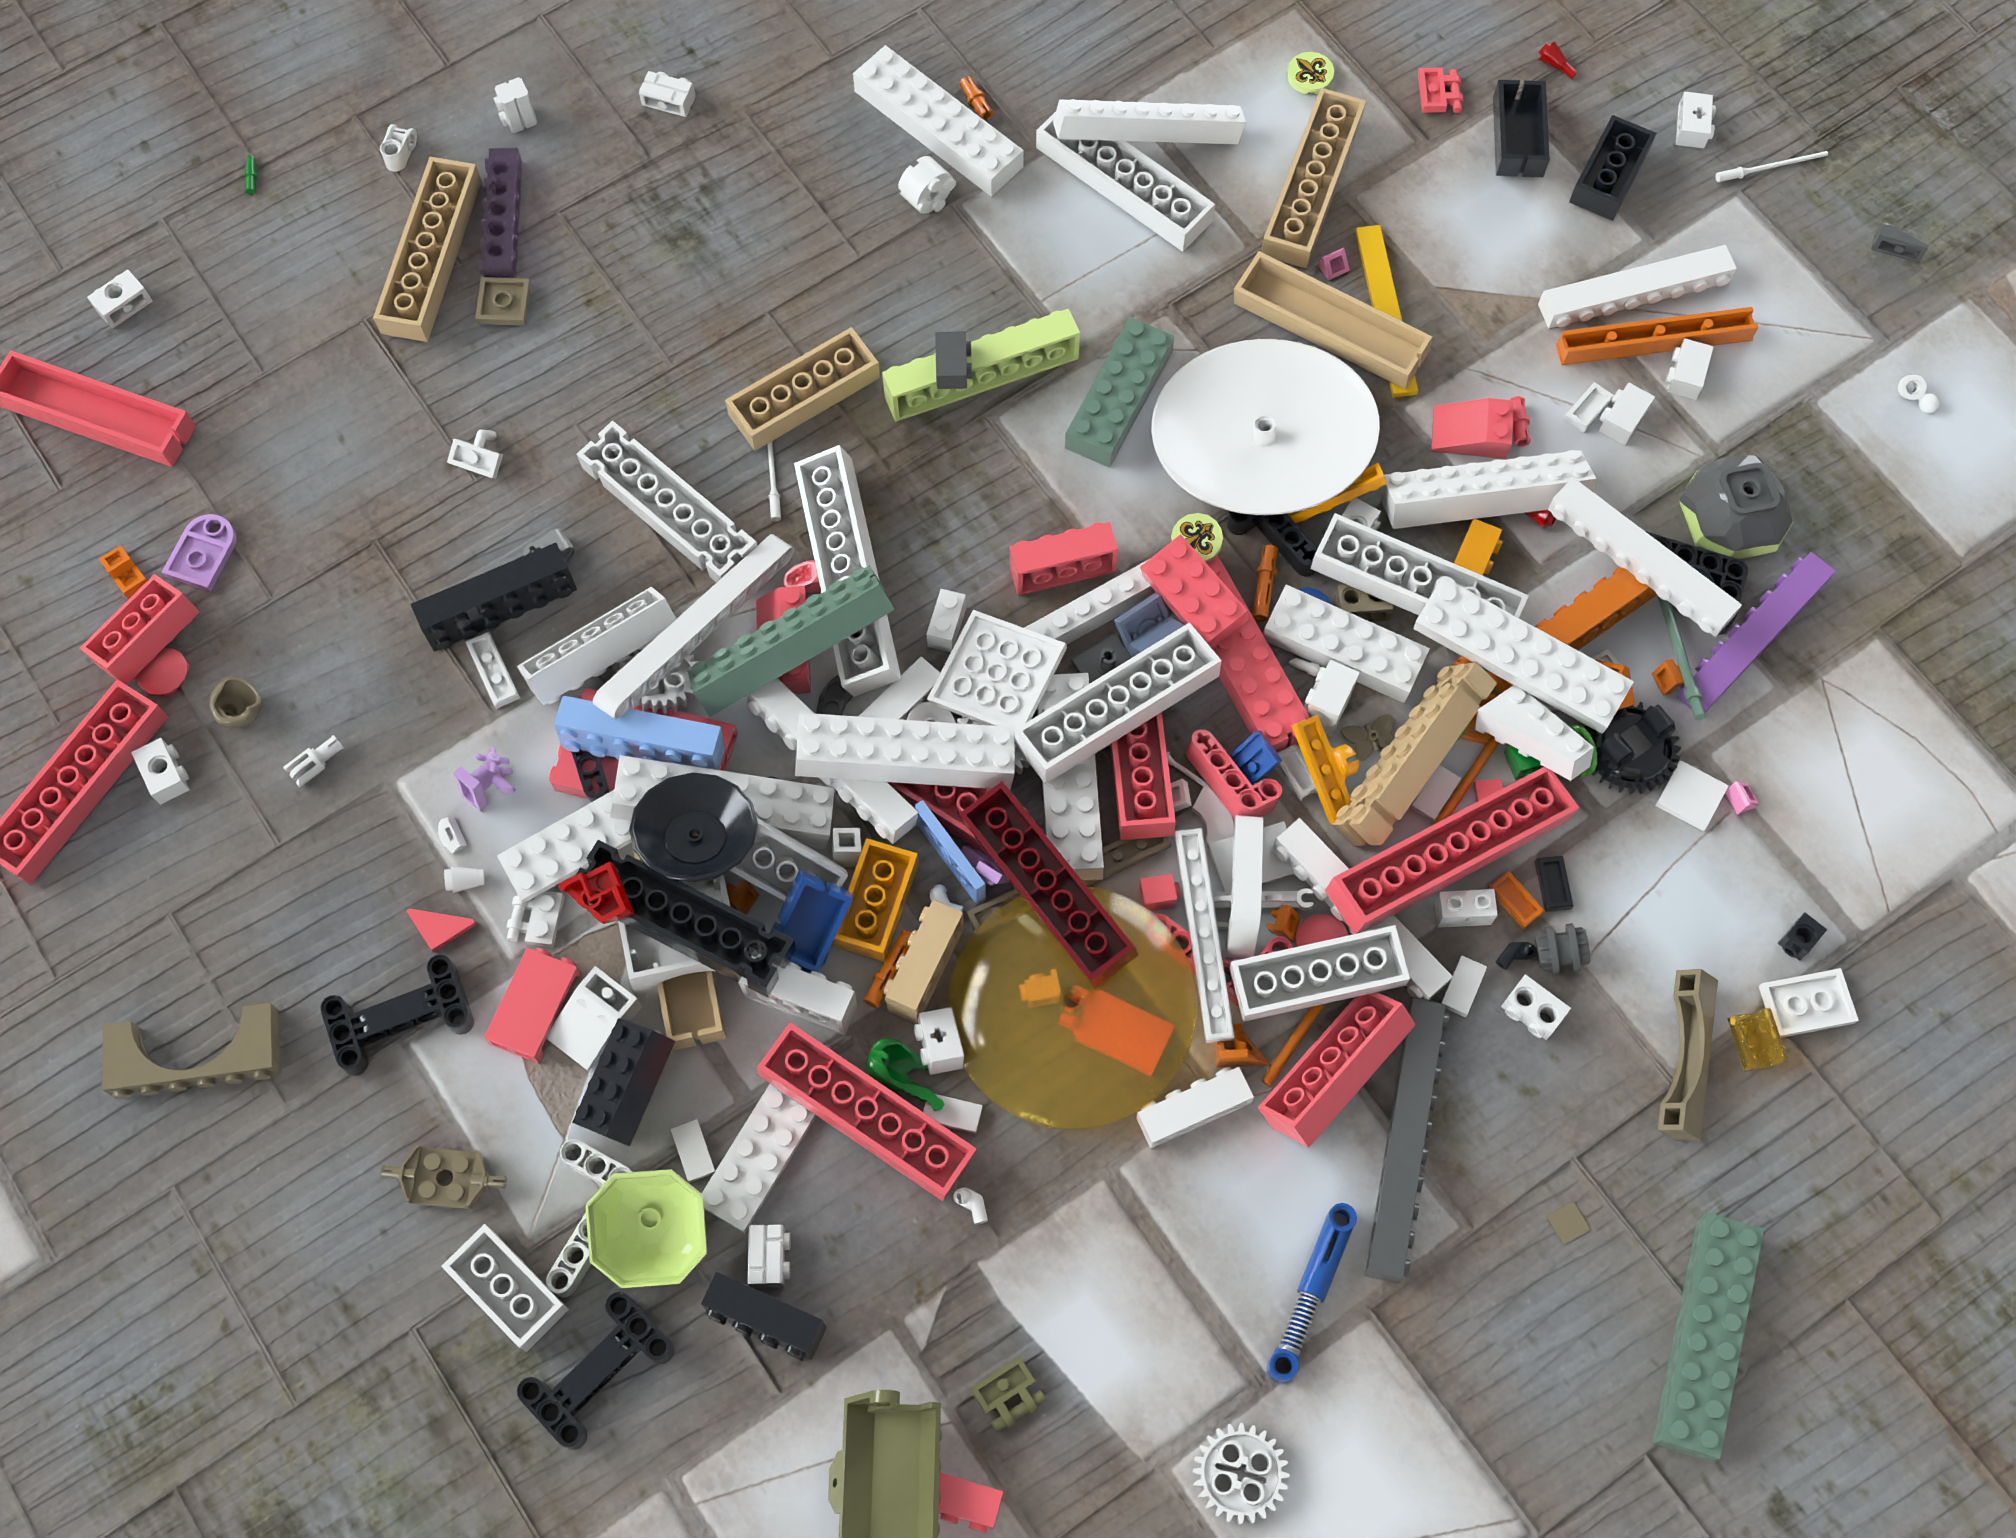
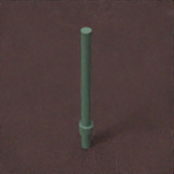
M1658 596L1686 688L1684 692L1686 701L1691 705L1695 720H1702L1705 718L1701 703L1703 697L1700 688L1696 687L1672 605L1667 600H1663Z

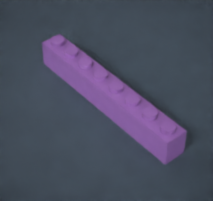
M1812 552L1804 559L1799 557L1790 567L1792 572L1789 575L1784 573L1774 584L1777 588L1773 592L1768 590L1758 601L1761 605L1757 609L1752 607L1743 617L1745 622L1742 626L1737 623L1729 631L1727 636L1730 638L1726 643L1721 640L1711 651L1714 654L1711 659L1708 660L1705 657L1695 668L1697 673L1694 676L1696 687L1701 690L1703 697L1701 703L1704 713L1714 705L1822 589L1836 570ZM1684 683L1679 686L1682 690L1677 699L1692 710L1691 705L1686 701L1684 695L1686 688Z

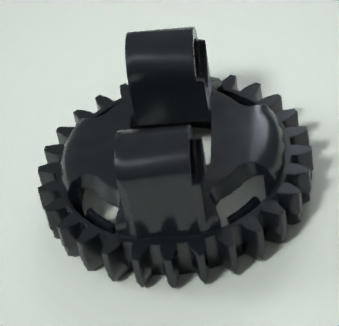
M1640 702L1637 707L1631 705L1617 710L1609 726L1602 733L1600 747H1597L1599 734L1596 733L1598 731L1586 725L1585 729L1591 735L1597 752V765L1592 776L1599 773L1601 775L1599 783L1607 780L1609 781V789L1614 785L1619 786V793L1626 787L1630 795L1633 794L1636 788L1642 794L1646 787L1649 791H1652L1656 785L1662 786L1665 780H1669L1672 776L1671 772L1675 771L1678 767L1675 763L1680 760V756L1677 753L1681 750V747L1674 745L1680 738L1672 736L1676 730L1675 722L1659 704L1644 710L1643 702ZM1636 725L1653 747L1632 760L1635 756L1634 750L1620 734ZM1621 771L1638 773L1642 777L1638 782H1635L1636 777L1622 775L1619 779L1617 775Z

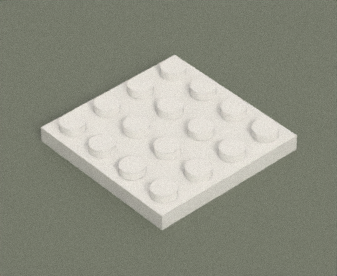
M973 610L927 700L935 706L988 726L1014 727L1015 736V729L1032 719L1067 649L1066 643Z

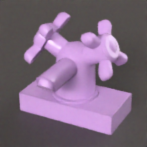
M491 747L487 755L477 754L476 759L486 761V763L482 764L472 774L468 773L463 767H460L453 773L462 797L480 812L488 805L484 791L492 783L496 786V789H500L506 794H513L516 790L504 779L506 775L512 774L513 770L511 768L504 769L500 766V764L508 765L510 760L508 758H501L496 753L495 747Z

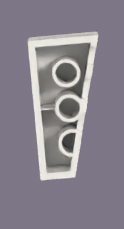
M1515 685L1477 711L1475 730L1482 734L1487 732L1493 735L1495 741L1503 745L1508 743L1519 749L1518 753L1525 757L1532 756L1541 761L1540 765L1570 781L1591 765L1594 747L1531 694Z

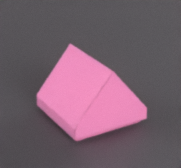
M1344 248L1321 258L1318 267L1327 280L1350 271Z
M1737 781L1725 792L1737 815L1759 806L1748 783Z

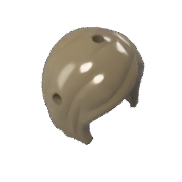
M225 677L217 684L210 696V708L214 719L226 727L234 728L249 725L256 719L261 709L262 699L256 687L246 679L239 677Z

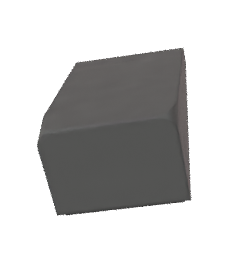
M1882 222L1874 236L1871 249L1914 262H1920L1929 245L1888 223Z

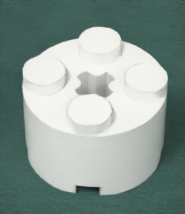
M924 156L917 159L919 164L914 168L910 165L905 170L898 184L901 196L923 214L933 210L935 212L942 210L946 203L945 199L956 185V181L932 157Z

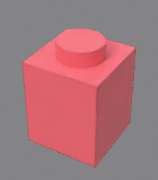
M1173 874L1140 878L1139 890L1143 912L1176 908L1177 898H1181L1179 882H1174Z

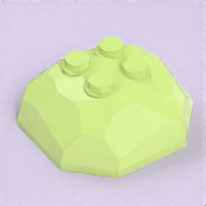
M672 1169L612 1174L585 1205L590 1263L620 1288L680 1284L707 1254L703 1195Z

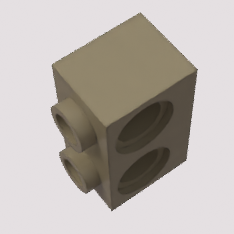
M1345 583L1337 585L1334 596L1336 607L1369 622L1390 620L1393 604L1380 599V602L1373 601L1371 598L1375 596ZM1346 599H1352L1356 603L1350 604L1346 602Z

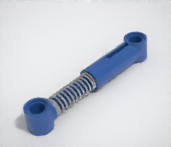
M1338 1203L1326 1215L1325 1222L1297 1289L1301 1296L1298 1297L1299 1301H1296L1295 1310L1292 1311L1293 1315L1290 1316L1291 1320L1288 1321L1290 1325L1286 1326L1287 1330H1284L1285 1334L1282 1335L1281 1344L1278 1348H1275L1272 1357L1267 1362V1374L1274 1382L1287 1383L1298 1372L1299 1355L1301 1353L1299 1348H1303L1301 1343H1305L1303 1338H1307L1305 1333L1308 1334L1307 1329H1310L1309 1324H1312L1310 1320L1314 1319L1312 1315L1316 1314L1314 1311L1318 1309L1316 1305L1324 1303L1352 1230L1357 1222L1356 1211L1349 1204ZM1337 1213L1345 1215L1348 1224L1346 1226H1339L1334 1221V1215ZM1332 1235H1335L1337 1237L1328 1259L1324 1258ZM1282 1359L1288 1362L1290 1366L1288 1374L1277 1372L1275 1368L1277 1360Z

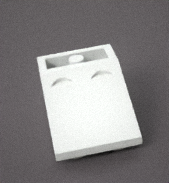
M595 966L577 986L546 1039L589 1071L603 1053L617 1019L620 1018L630 1022L642 1006L634 995Z

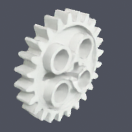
M635 650L633 652V657L629 656L628 659L625 660V662H621L620 669L617 670V672L620 671L628 662H630L640 652ZM693 654L686 656L661 679L664 694H660L658 682L633 705V708L642 705V711L645 712L648 708H652V712L655 714L658 709H662L663 713L667 714V708H672L676 712L677 705L686 708L687 700L695 701V694L693 693L687 671L699 661H694Z
M1243 1423L1239 1424L1236 1432H1234L1231 1424L1227 1425V1434H1224L1219 1428L1216 1429L1217 1439L1215 1440L1208 1435L1206 1440L1210 1446L1200 1445L1198 1448L1204 1456L1194 1458V1461L1201 1465L1200 1468L1192 1470L1193 1474L1200 1476V1480H1197L1193 1485L1203 1487V1491L1198 1495V1498L1208 1497L1209 1501L1205 1508L1208 1509L1215 1505L1217 1507L1215 1517L1225 1512L1226 1522L1228 1523L1233 1515L1237 1516L1239 1525L1243 1523L1244 1516L1248 1517L1251 1524L1255 1523L1256 1513L1262 1519H1265V1508L1274 1512L1276 1508L1272 1501L1282 1502L1284 1500L1278 1491L1288 1490V1486L1281 1483V1479L1290 1477L1289 1473L1281 1471V1468L1287 1465L1288 1461H1279L1278 1458L1284 1450L1278 1449L1274 1451L1272 1447L1276 1442L1275 1438L1269 1442L1265 1441L1267 1431L1264 1430L1259 1436L1255 1435V1425H1252L1248 1432H1245ZM1232 1446L1237 1450L1238 1459L1236 1462H1228L1224 1459V1447ZM1260 1455L1266 1460L1267 1466L1265 1471L1258 1472L1252 1467L1251 1460L1253 1456ZM1219 1463L1234 1470L1243 1466L1244 1473L1265 1478L1266 1483L1262 1484L1248 1477H1244L1240 1482L1237 1480V1474L1219 1470L1215 1467V1464ZM1222 1475L1229 1479L1230 1488L1227 1492H1220L1215 1487L1214 1483L1217 1476ZM1246 1485H1253L1258 1489L1259 1497L1256 1501H1248L1244 1497L1243 1491Z

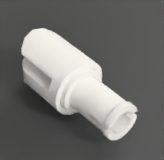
M332 735L330 739L315 750L307 748L283 768L286 772H290L289 775L293 780H297L296 784L300 788L323 771L326 765L325 762L341 749L343 750L344 747Z

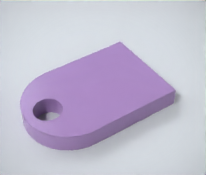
M214 514L203 515L191 521L181 535L162 570V574L167 578L211 592L236 544V533L231 524L225 518ZM213 525H221L219 531L215 533L209 532Z

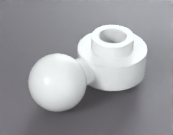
M1907 375L1899 382L1898 392L1900 396L1907 400L1917 399L1921 411L1933 413L1940 406L1938 396L1926 393L1927 385L1921 376ZM1909 383L1914 384V390L1912 392H1909L1907 390V386Z

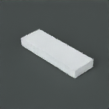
M490 632L466 641L465 643L495 708L498 709L520 699Z

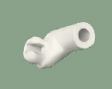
M938 884L931 889V902L935 900L963 912V906L949 901L945 886Z
M966 1187L957 1189L954 1192V1201L972 1211L975 1225L988 1222L984 1200L980 1194Z

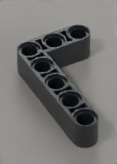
M1645 531L1678 557L1685 559L1687 564L1703 567L1710 572L1714 579V584L1740 603L1748 574V567L1742 560ZM1737 613L1718 635L1728 631L1735 621Z

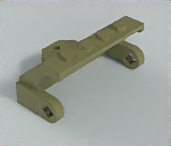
M873 1390L844 1398L842 1450L837 1452L829 1468L828 1500L835 1514H840L839 1538H938L940 1532L938 1506L941 1498L939 1491V1473L941 1471L940 1442L942 1439V1430L940 1428L941 1403L900 1404V1392L895 1390Z

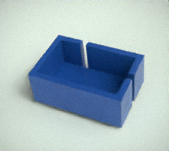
M799 870L777 916L780 923L774 922L769 935H772L775 929L794 939L796 951L790 962L819 972L853 898L849 890L830 882H826L824 885L822 879Z

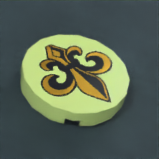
M1301 53L1295 56L1289 63L1288 81L1295 90L1302 94H1308V92H1314V95L1319 94L1320 88L1328 89L1332 84L1334 76L1333 64L1326 56L1320 53Z
M1201 513L1188 514L1181 518L1174 526L1171 540L1173 541L1181 534L1206 563L1215 559L1221 551L1223 542L1222 529L1217 521L1209 515Z

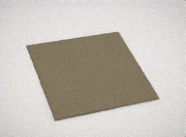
M1574 1201L1546 1216L1563 1245L1591 1230Z

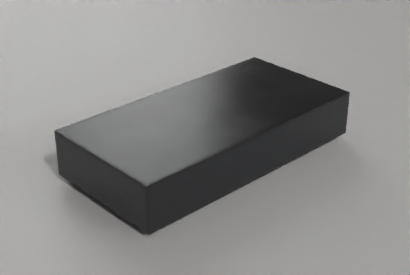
M1563 856L1536 858L1534 862L1545 912L1572 909L1574 905Z

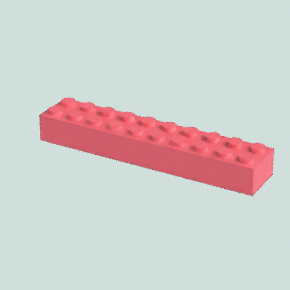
M1543 767L1333 877L1325 892L1354 934L1361 933L1568 822L1578 811L1579 806L1555 773Z

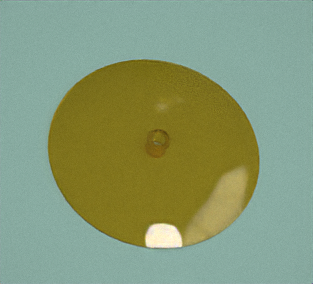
M1088 887L1134 944L1139 956L1096 989L1092 987L1022 897L1000 908L975 931L959 956L953 972L949 989L948 1008H952L964 1053L963 1067L978 1088L995 1104L1016 1117L1036 1125L1068 1130L1088 1129L1114 1123L1136 1113L1158 1097L1171 1083L1185 1061L1193 1041L1197 1018V995L1194 977L1180 944L1169 929L1149 910L1135 901L1104 889ZM1069 997H1075L1080 1001L1074 1008L1067 1007L1064 1002Z

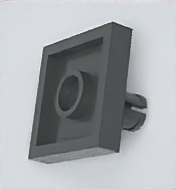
M1113 634L1072 658L1071 664L1078 673H1088L1090 684L1132 657L1118 637Z

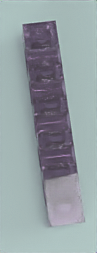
M489 148V158L485 159V170L488 176L484 178L486 198L482 200L485 218L481 219L484 239H480V250L483 254V259H479L480 274H484V277H517L523 163L518 148Z

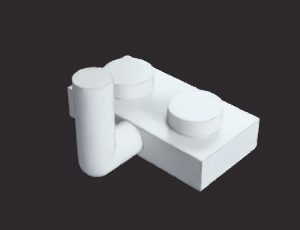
M481 429L476 434L474 444L453 439L447 463L496 479L503 454L484 448L486 440L493 441L496 439V433L491 430Z

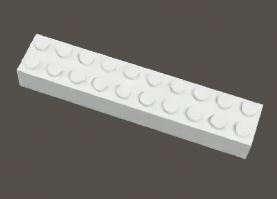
M838 445L794 463L821 592L828 590L829 586L834 582L843 581L850 577L856 569L865 568L869 565L879 580L852 458ZM887 614L833 645L841 686L854 697L901 680Z

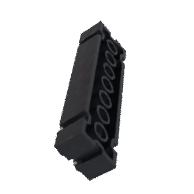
M597 840L586 857L589 864L588 869L585 870L580 867L576 875L579 873L587 874L608 862L613 863L634 911V914L618 921L736 982H739L741 977L747 979L748 988L767 998L779 980L778 966L785 969L796 951L795 940L775 929L772 935L766 933L765 924L679 880H671L649 869L643 862L628 854L624 860L621 859L618 849L600 840ZM758 954H761V957H757V958H755V959H753V958L751 957V956L756 957V956H758Z

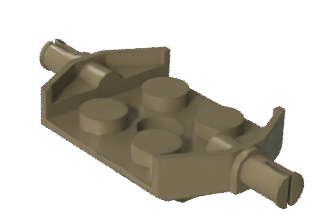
M416 1145L401 1166L382 1165V1171H380L381 1178H397L406 1202L418 1205L472 1209L486 1189H489V1187L505 1189V1183H507L506 1176H491L488 1174L482 1154L478 1150L468 1152L424 1148ZM445 1172H452V1182L447 1186H440V1176Z

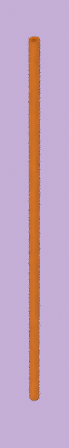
M1493 735L1432 825L1452 815L1498 746L1499 742L1495 741ZM1325 1004L1309 1008L1261 1081L1265 1085L1271 1087Z

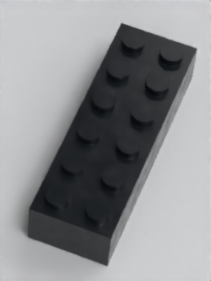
M553 543L410 605L423 634L433 651L447 649L453 643L462 639H470L476 633L485 629L496 628L500 623L511 618H519L525 612L534 608H542L548 602L555 599L568 597L577 588L557 543Z

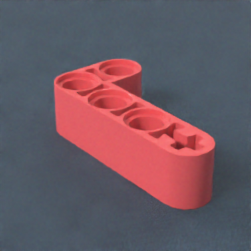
M1200 729L1193 733L1186 749V756L1234 819L1236 815L1262 817L1274 810L1282 794V787L1276 780L1265 779L1252 785L1209 731Z

